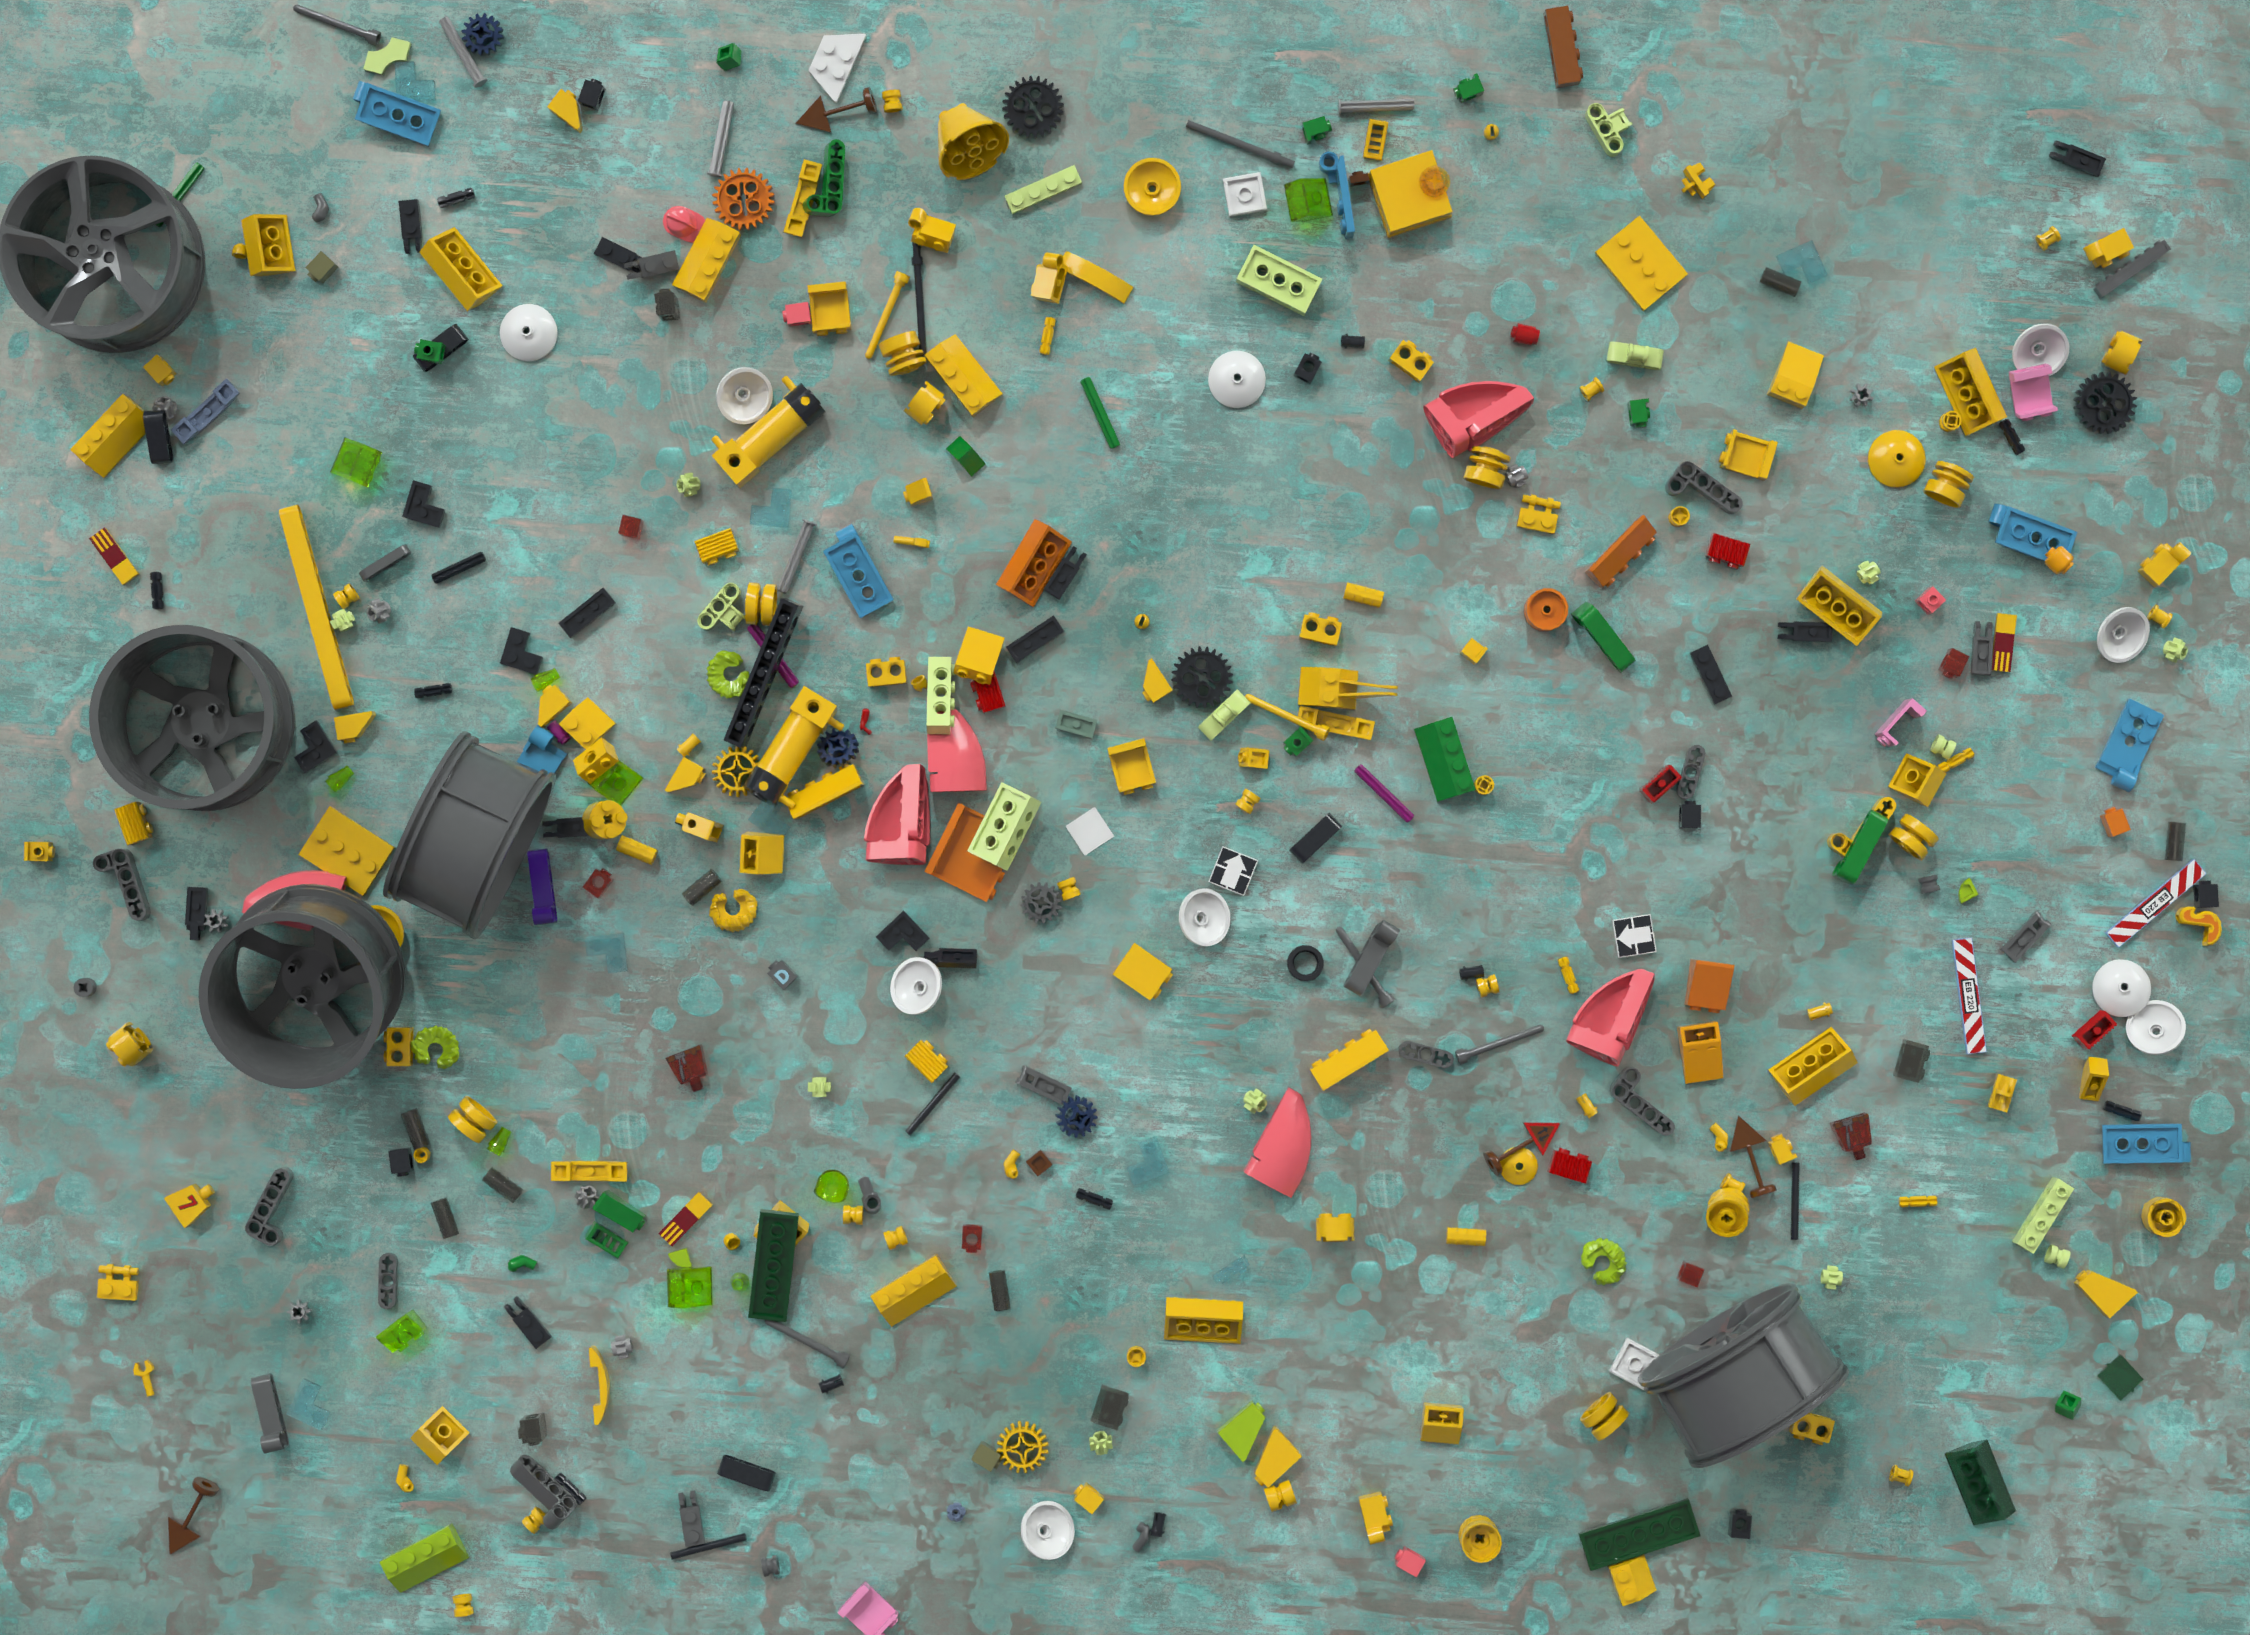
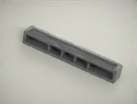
M2158 240L2154 243V247H2148L2144 250V254L2135 256L2134 261L2131 262L2130 260L2125 263L2124 268L2120 267L2115 270L2114 275L2110 274L2105 277L2106 280L2104 282L2100 281L2095 284L2096 287L2093 290L2099 298L2104 297L2167 253L2171 248L2165 240Z

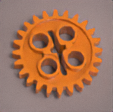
M738 168L736 174L730 170L731 176L729 177L723 174L725 180H718L721 186L714 187L718 193L712 194L717 199L712 202L713 205L719 206L715 209V212H721L719 219L726 218L724 221L725 225L731 222V228L734 229L738 225L740 231L743 226H746L747 230L750 229V225L757 228L756 222H760L763 225L762 218L769 219L767 211L773 212L769 205L775 204L773 200H770V198L775 196L774 193L769 192L773 188L771 185L766 186L769 182L768 179L762 180V173L756 176V170H753L750 174L748 168H745L744 173ZM741 182L743 183L744 194L746 198H748L745 199L748 213L747 216L744 215V207L740 200L742 199V194L740 190ZM750 184H755L757 186L756 190L752 193L747 192V187ZM731 187L738 189L735 195L728 194V190ZM758 203L759 209L757 211H750V205ZM733 206L740 207V212L738 214L731 213V208Z

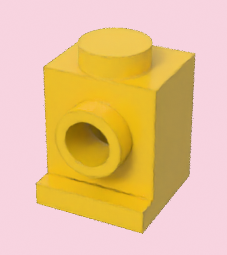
M24 842V861H52V858L55 857L53 842ZM37 848L41 849L40 855H37Z
M1782 1133L1771 1137L1772 1141L1767 1142L1776 1164L1781 1165L1797 1158L1795 1153H1791V1150H1793L1789 1139L1786 1140Z

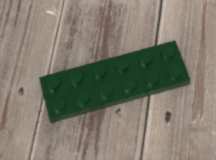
M760 1209L748 1318L780 1322L787 1321L799 1213Z
M1688 1498L1578 1533L1590 1571L1701 1536Z

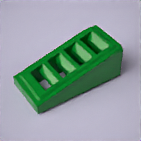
M596 1221L593 1222L584 1236L586 1240L617 1259L628 1244V1241ZM598 1228L600 1231L594 1239L592 1236ZM606 1233L607 1235L603 1239L602 1243L599 1242L602 1235ZM611 1237L614 1238L608 1247L605 1246ZM619 1241V1246L615 1251H613V1247L615 1246L616 1242Z

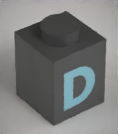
M775 960L768 967L770 971L767 974L782 990H785L798 977L783 960L780 962Z

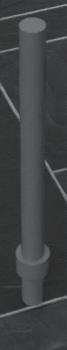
M1190 120L1186 124L1187 128L1270 159V162L1277 165L1280 163L1293 168L1295 164L1294 160L1283 157L1281 153L1276 151L1274 153Z

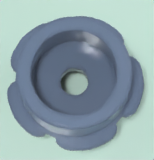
M954 1503L948 1506L947 1517L951 1521L959 1522L963 1519L966 1510L960 1503Z

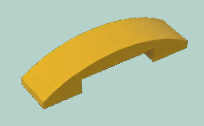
M803 160L799 182L783 233L802 238L810 214L804 211L803 202L809 196L816 194L822 164ZM813 200L809 201V205L811 208L813 206Z
M1065 252L1063 264L1068 266L1067 274L1081 279L1125 304L1133 286L1088 260L1071 252Z
M1300 706L1298 717L1315 725L1324 724L1330 727L1329 732L1366 740L1372 739L1375 721Z
M551 1161V1181L627 1182L628 1162Z
M596 1346L589 1347L590 1367H598L600 1403L593 1405L594 1425H599L607 1410L610 1383L607 1367L600 1351Z

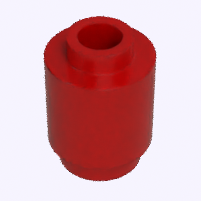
M1517 323L1516 326L1512 327L1510 337L1513 338V342L1530 346L1532 344L1537 345L1540 330L1534 326Z

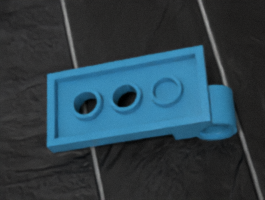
M358 82L353 96V100L360 103L355 120L429 147L441 113L440 109L369 83ZM395 110H401L404 113L401 120L393 118L392 114ZM415 116L422 119V124L419 127H414L411 124V119Z
M1328 151L1321 155L1319 169L1323 173L1328 174L1329 184L1337 183L1339 195L1337 212L1338 215H1342L1340 231L1341 234H1345V239L1353 238L1355 227L1344 155L1338 159L1334 152ZM1325 159H1331L1334 162V165L1332 167H1327L1324 165L1323 161Z
M1994 504L1988 523L2000 527L1995 543L2044 562L2047 559L2045 554L2051 549L2049 547L2050 539L2056 540L2057 545L2055 549L2063 546L2071 553L2077 532L2001 504ZM2034 532H2037L2040 537L2037 543L2032 541V534Z
M853 524L835 532L840 542L823 550L857 614L862 618L894 599ZM856 570H861L864 573V578L860 581H856L853 578V572ZM865 587L873 589V595L869 598L864 597L862 594V590Z
M2127 699L2095 768L2113 776L2111 780L2112 785L2128 793L2133 789L2138 778L2137 775L2142 767L2140 765L2164 715L2132 699ZM2135 719L2142 721L2143 725L2139 730L2133 726ZM2127 736H2131L2134 739V744L2131 747L2125 744Z
M537 725L529 736L528 742L516 762L538 771L545 769L548 771V774L550 772L556 773L567 753L551 744L555 735Z
M2182 1124L2102 1125L2104 1164L2191 1162V1142H2182ZM2121 1138L2128 1141V1146L2125 1149H2119L2117 1146V1142ZM2140 1138H2145L2148 1142L2147 1147L2144 1149L2137 1147V1141Z

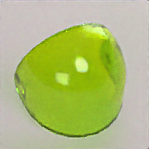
M838 1170L824 1171L816 1182L814 1193L822 1200L828 1202H844L849 1191V1181Z

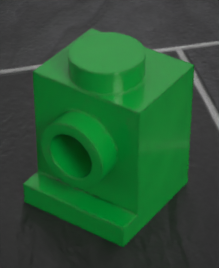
M1478 73L1474 74L1471 80L1470 78H1465L1459 81V85L1453 88L1456 99L1460 98L1461 103L1483 95L1484 88Z
M1325 116L1303 122L1301 126L1307 145L1311 144L1312 139L1318 141L1326 138L1328 132L1332 131L1330 121H1326Z
M420 339V343L415 344L414 354H417L416 358L419 360L442 364L446 346L440 342ZM427 347H430L431 352L428 354L425 353V349Z
M1649 398L1630 400L1627 403L1630 426L1635 425L1636 428L1647 427L1650 409L1646 407V404L1649 403Z
M1300 727L1283 742L1285 744L1283 748L1290 756L1294 754L1296 757L1314 740ZM1295 739H1299L1301 741L1300 746L1294 745L1293 742Z

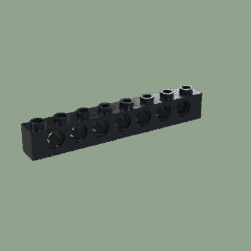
M787 598L780 599L724 741L740 748L747 747L804 607L803 605Z

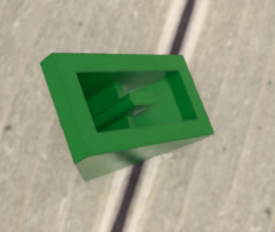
M961 436L946 448L971 477L986 465Z

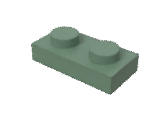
M1060 710L1055 729L1093 738L1097 720Z

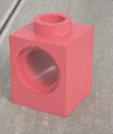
M808 302L785 305L786 310L782 311L783 320L788 323L789 327L812 324Z
M1933 586L1925 590L1915 600L1927 615L1932 614L1946 601Z
M1406 1546L1402 1550L1399 1549L1394 1558L1397 1567L1415 1577L1418 1576L1426 1562L1425 1557Z

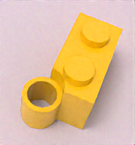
M914 208L908 220V225L914 229L911 242L933 248L936 251L948 253L954 238L956 224L928 216L925 210Z
M2122 228L2089 244L2083 250L2095 268L2099 266L2105 268L2113 264V259L2119 257L2121 260L2129 256V251L2134 246L2125 228Z
M1049 252L1044 254L1043 263L1038 264L1036 267L1035 280L1031 286L1032 297L1039 301L1059 304L1068 266L1063 264L1062 254Z
M2181 542L2177 543L2173 548L2168 543H2160L2153 550L2155 554L2141 562V568L2138 572L2153 587L2159 586L2190 556L2191 552Z
M1381 1491L1359 1496L1370 1545L1384 1542L1383 1532L1390 1531V1526H1393L1391 1515L1386 1514L1385 1508L1389 1507L1386 1496H1382Z

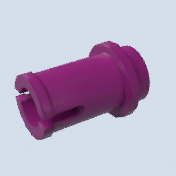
M556 720L548 725L547 729L555 735L558 744L564 745L571 739L570 734L566 733Z

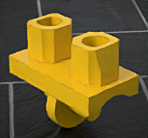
M1697 163L1693 166L1689 165L1683 170L1687 178L1681 180L1685 185L1681 191L1683 193L1689 191L1691 196L1697 192L1700 198L1703 199L1714 188L1715 183L1710 177L1703 182L1698 176L1705 172V168L1701 163Z
M1997 1074L1987 1107L2007 1113L2017 1079Z

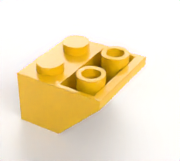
M749 831L741 835L739 873H783L785 835Z
M1424 1402L1420 1441L1459 1444L1464 1414L1462 1405Z

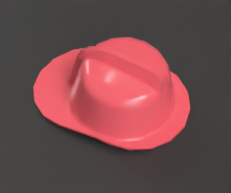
M682 206L671 207L664 214L663 225L668 233L691 243L695 241L705 222L704 217L699 213Z

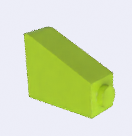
M1253 1401L1249 1402L1217 1430L1221 1438L1242 1462L1246 1460L1265 1419L1263 1414L1265 1409L1259 1402L1256 1404Z

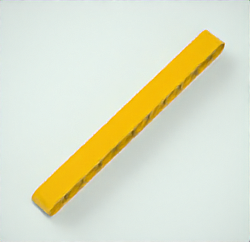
M298 504L279 509V516L334 710L354 705L353 695L336 634L330 623L332 621L301 509Z

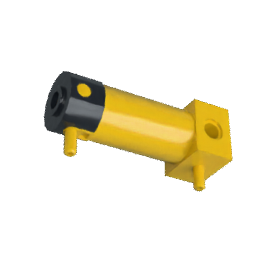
M784 376L781 381L790 392L783 397L784 399L735 441L731 438L724 444L717 435L711 439L718 448L711 456L740 489L760 472L759 467L826 412L816 396L809 389L807 390L802 383L796 386L788 376ZM735 460H740V464L737 467H732V463Z
M803 686L790 707L789 716L758 765L754 767L743 787L765 803L776 806L778 802H781L792 809L796 803L784 796V793L820 733L823 735L829 725L839 731H842L844 728V724L834 719L837 713V705ZM817 708L818 711L816 713H811L809 709Z

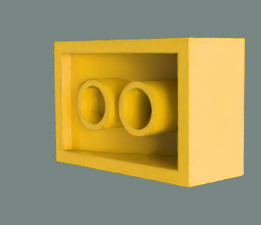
M1788 341L1767 395L1801 409L1806 407L1824 355Z

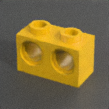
M1402 340L1388 361L1420 383L1434 363L1432 357L1424 351L1422 353L1416 349L1417 346L1413 342ZM1407 350L1410 357L1403 359L1400 357L1399 352ZM1422 361L1425 364V369L1418 370L1415 367V362Z
M1309 612L1308 615L1304 614L1299 638L1337 646L1342 625L1341 622H1338V618L1327 616V619L1319 618L1320 614ZM1309 621H1313L1317 625V629L1313 632L1308 631L1306 628V624ZM1326 626H1333L1335 634L1332 636L1325 633Z
M890 657L889 661L881 662V659H871L870 663H866L868 687L907 684L905 660H901L900 657ZM895 665L901 668V673L898 676L891 674V668ZM876 667L882 670V675L878 678L872 676V670Z
M388 1027L387 1031H384V1043H387V1050H384L383 1059L386 1062V1066H413V1051L411 1050L413 1027ZM396 1032L402 1034L401 1042L395 1041L394 1034ZM396 1051L402 1054V1059L399 1062L394 1059Z
M1808 1413L1790 1425L1789 1432L1794 1434L1793 1438L1804 1440L1806 1437L1812 1439V1443L1823 1445L1824 1442L1830 1443L1835 1421L1832 1418ZM1805 1421V1429L1798 1430V1423ZM1819 1426L1825 1427L1822 1435H1817L1816 1429Z

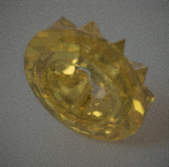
M1438 166L1426 168L1421 173L1419 179L1421 190L1431 197L1443 195L1450 186L1449 174L1444 168ZM1436 174L1437 180L1443 182L1437 183L1434 189L1433 182L1427 180L1433 179V176Z

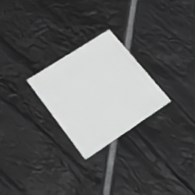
M1095 807L1066 825L1067 830L1084 855H1087L1114 837Z

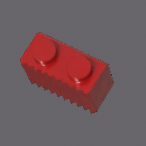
M1713 533L1705 557H1708L1712 563L1720 564V561L1728 563L1727 567L1738 570L1739 567H1744L1751 544Z
M995 671L993 672L990 684H981L976 682V680L970 681L972 691L977 692L979 697L976 700L979 711L983 710L985 714L1006 707Z
M1665 765V768H1662L1657 775H1654V778H1651L1648 783L1639 788V791L1651 804L1655 803L1680 781L1682 776L1672 765Z
M2099 1010L2071 1036L2083 1049H2091V1047H2094V1044H2097V1042H2100V1039L2105 1037V1034H2108V1031L2114 1029L2117 1023L2106 1011Z
M1559 1147V1151L1553 1150L1547 1172L1586 1184L1592 1161L1588 1160L1589 1156L1580 1153L1577 1156L1570 1155V1150Z

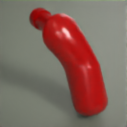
M864 708L861 715L860 730H864L870 735L872 733L871 730L865 727L870 711Z

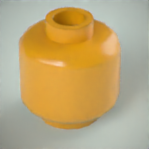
M2059 546L2056 549L2052 547L2045 554L2047 557L2045 565L2056 575L2060 573L2064 575L2074 565L2072 562L2074 559L2073 555L2063 546Z

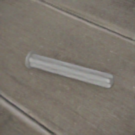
M447 16L440 19L439 23L474 81V88L484 85L488 81L487 78H483L452 22Z
M1338 99L1339 115L1347 112L1413 110L1415 107L1413 99L1341 101Z
M726 100L722 104L710 169L707 171V175L713 177H722L720 173L734 103Z
M802 519L804 521L777 587V590L782 593H787L814 526H817V524Z

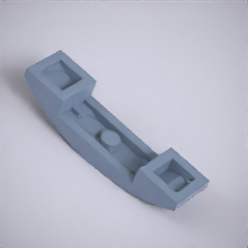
M227 378L213 390L214 393L188 417L181 419L171 429L183 444L190 441L217 419L240 394Z

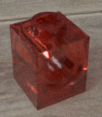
M622 515L618 533L622 536L640 540L644 521L639 518Z
M1950 648L1947 650L1938 670L1942 671V675L1949 679L1960 677L1970 656Z
M595 869L583 888L599 899L614 879L610 877L612 874L606 869ZM599 876L604 880V884L600 888L595 885V879Z
M963 1224L962 1249H966V1252L977 1253V1250H981L983 1225ZM975 1234L978 1241L971 1244L967 1241V1236Z
M1683 1260L1676 1278L1698 1288L1704 1269Z

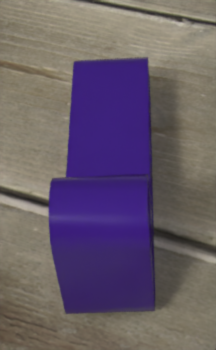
M548 849L528 851L527 856L534 908H532L534 925L557 923V910Z

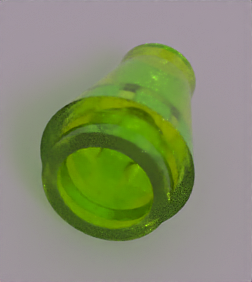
M553 668L534 674V677L530 678L535 690L539 692L554 683L560 676L557 670Z
M346 765L344 768L327 776L328 779L325 782L334 792L340 791L351 776L354 775V772Z
M501 1127L488 1142L487 1150L501 1156L505 1152L512 1132Z
M735 1273L730 1279V1285L735 1291H744L749 1286V1278L744 1273ZM735 1281H740L741 1286H737Z

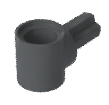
M863 1177L858 1180L863 1194L861 1200L864 1209L868 1214H876L881 1209V1200L878 1193L874 1192L869 1177ZM870 1200H875L878 1206L870 1209L867 1203Z

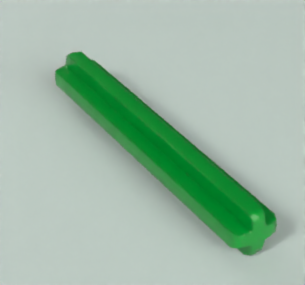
M198 162L191 167L172 194L178 201L183 199L205 168ZM164 222L158 223L156 226L161 227Z
M1086 377L1080 383L1109 448H1116L1120 445V442L1091 378Z

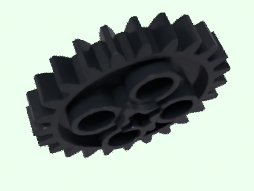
M1032 76L1029 77V81L1022 77L1021 84L1015 81V88L1009 86L1011 93L1005 92V96L1008 99L1002 100L1003 104L1007 105L1002 108V111L1008 112L1004 115V119H1010L1007 125H1014L1012 128L1013 132L1019 129V136L1025 132L1026 138L1033 134L1034 139H1036L1037 133L1044 137V131L1051 134L1050 127L1056 129L1055 121L1061 122V118L1058 115L1064 114V111L1059 109L1064 107V103L1059 102L1063 99L1062 95L1056 96L1059 89L1053 90V82L1047 85L1046 78L1043 82H1040V76L1036 78V81H1033ZM1033 90L1041 92L1038 98H1033L1030 94ZM1023 93H1026L1033 106L1037 105V112L1043 118V121H1040L1035 111L1030 109L1029 102L1024 98ZM1017 101L1025 103V106L1021 109L1016 108L1014 105ZM1043 106H1050L1052 110L1050 113L1044 114L1041 112ZM1029 116H1032L1036 119L1035 123L1032 125H1029L1025 122L1026 118Z
M2100 372L2098 377L2096 374H2093L2091 379H2084L2086 384H2079L2082 390L2075 391L2079 395V397L2073 399V401L2078 402V405L2073 407L2074 409H2079L2076 416H2082L2079 422L2086 421L2085 428L2092 426V432H2095L2097 429H2099V434H2103L2105 429L2107 434L2112 433V429L2117 432L2119 431V426L2124 428L2126 427L2125 422L2129 423L2132 421L2129 416L2135 415V412L2131 410L2137 407L2136 404L2132 403L2137 397L2131 396L2135 390L2128 389L2131 383L2124 384L2125 377L2118 380V373L2113 377L2111 372H2107L2106 376L2103 372ZM2104 385L2110 387V394H2106L2103 391ZM2089 397H2093L2095 399L2094 406L2089 404ZM2104 400L2108 401L2106 406H2103L2102 404ZM2116 400L2121 401L2122 409H2118L2115 406ZM2101 412H2105L2107 414L2106 421H2103L2100 418Z
M1199 646L1198 652L1191 648L1190 655L1184 652V659L1178 657V660L1181 662L1180 664L1174 663L1177 671L1171 672L1176 675L1171 681L1177 682V684L1173 686V689L1180 690L1176 695H1183L1182 702L1186 699L1189 700L1188 706L1195 702L1196 708L1199 707L1200 703H1202L1204 709L1207 703L1213 707L1214 700L1221 703L1219 697H1227L1224 690H1231L1227 687V684H1233V681L1228 680V677L1233 676V673H1228V670L1232 667L1225 666L1228 659L1221 660L1222 653L1218 656L1215 655L1216 649L1210 653L1208 647H1206L1205 651H1202ZM1198 659L1206 661L1204 669L1196 667L1195 663ZM1192 666L1200 674L1206 673L1205 678L1215 685L1216 688H1211L1203 680L1199 682V676L1188 667ZM1213 671H1218L1221 674L1219 681H1213L1210 678V674ZM1187 673L1194 676V681L1191 684H1187L1183 680V676ZM1206 686L1209 689L1208 695H1199L1198 688Z

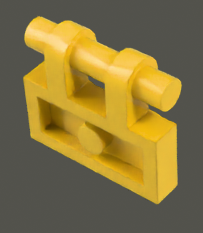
M1523 494L1522 502L1529 503L1528 509L1520 508L1516 527L1555 534L1558 515L1552 514L1551 510L1552 508L1560 509L1561 502L1554 501L1553 498L1544 499L1534 494L1530 496ZM1535 505L1545 506V512L1534 510Z
M107 1264V1266L99 1265V1273H106V1278L98 1279L97 1298L137 1300L139 1281L131 1280V1275L138 1276L139 1268H133L131 1265H124V1267L114 1266V1264ZM114 1274H122L124 1276L123 1280L114 1279Z

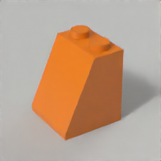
M1690 959L1684 1005H1690L1689 1009L1701 1011V1007L1709 1008L1708 1012L1720 1013V1010H1726L1735 965Z

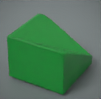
M735 43L718 48L716 63L724 71L740 66L742 51Z
M2063 1390L2055 1404V1412L2073 1420L2081 1406V1398Z

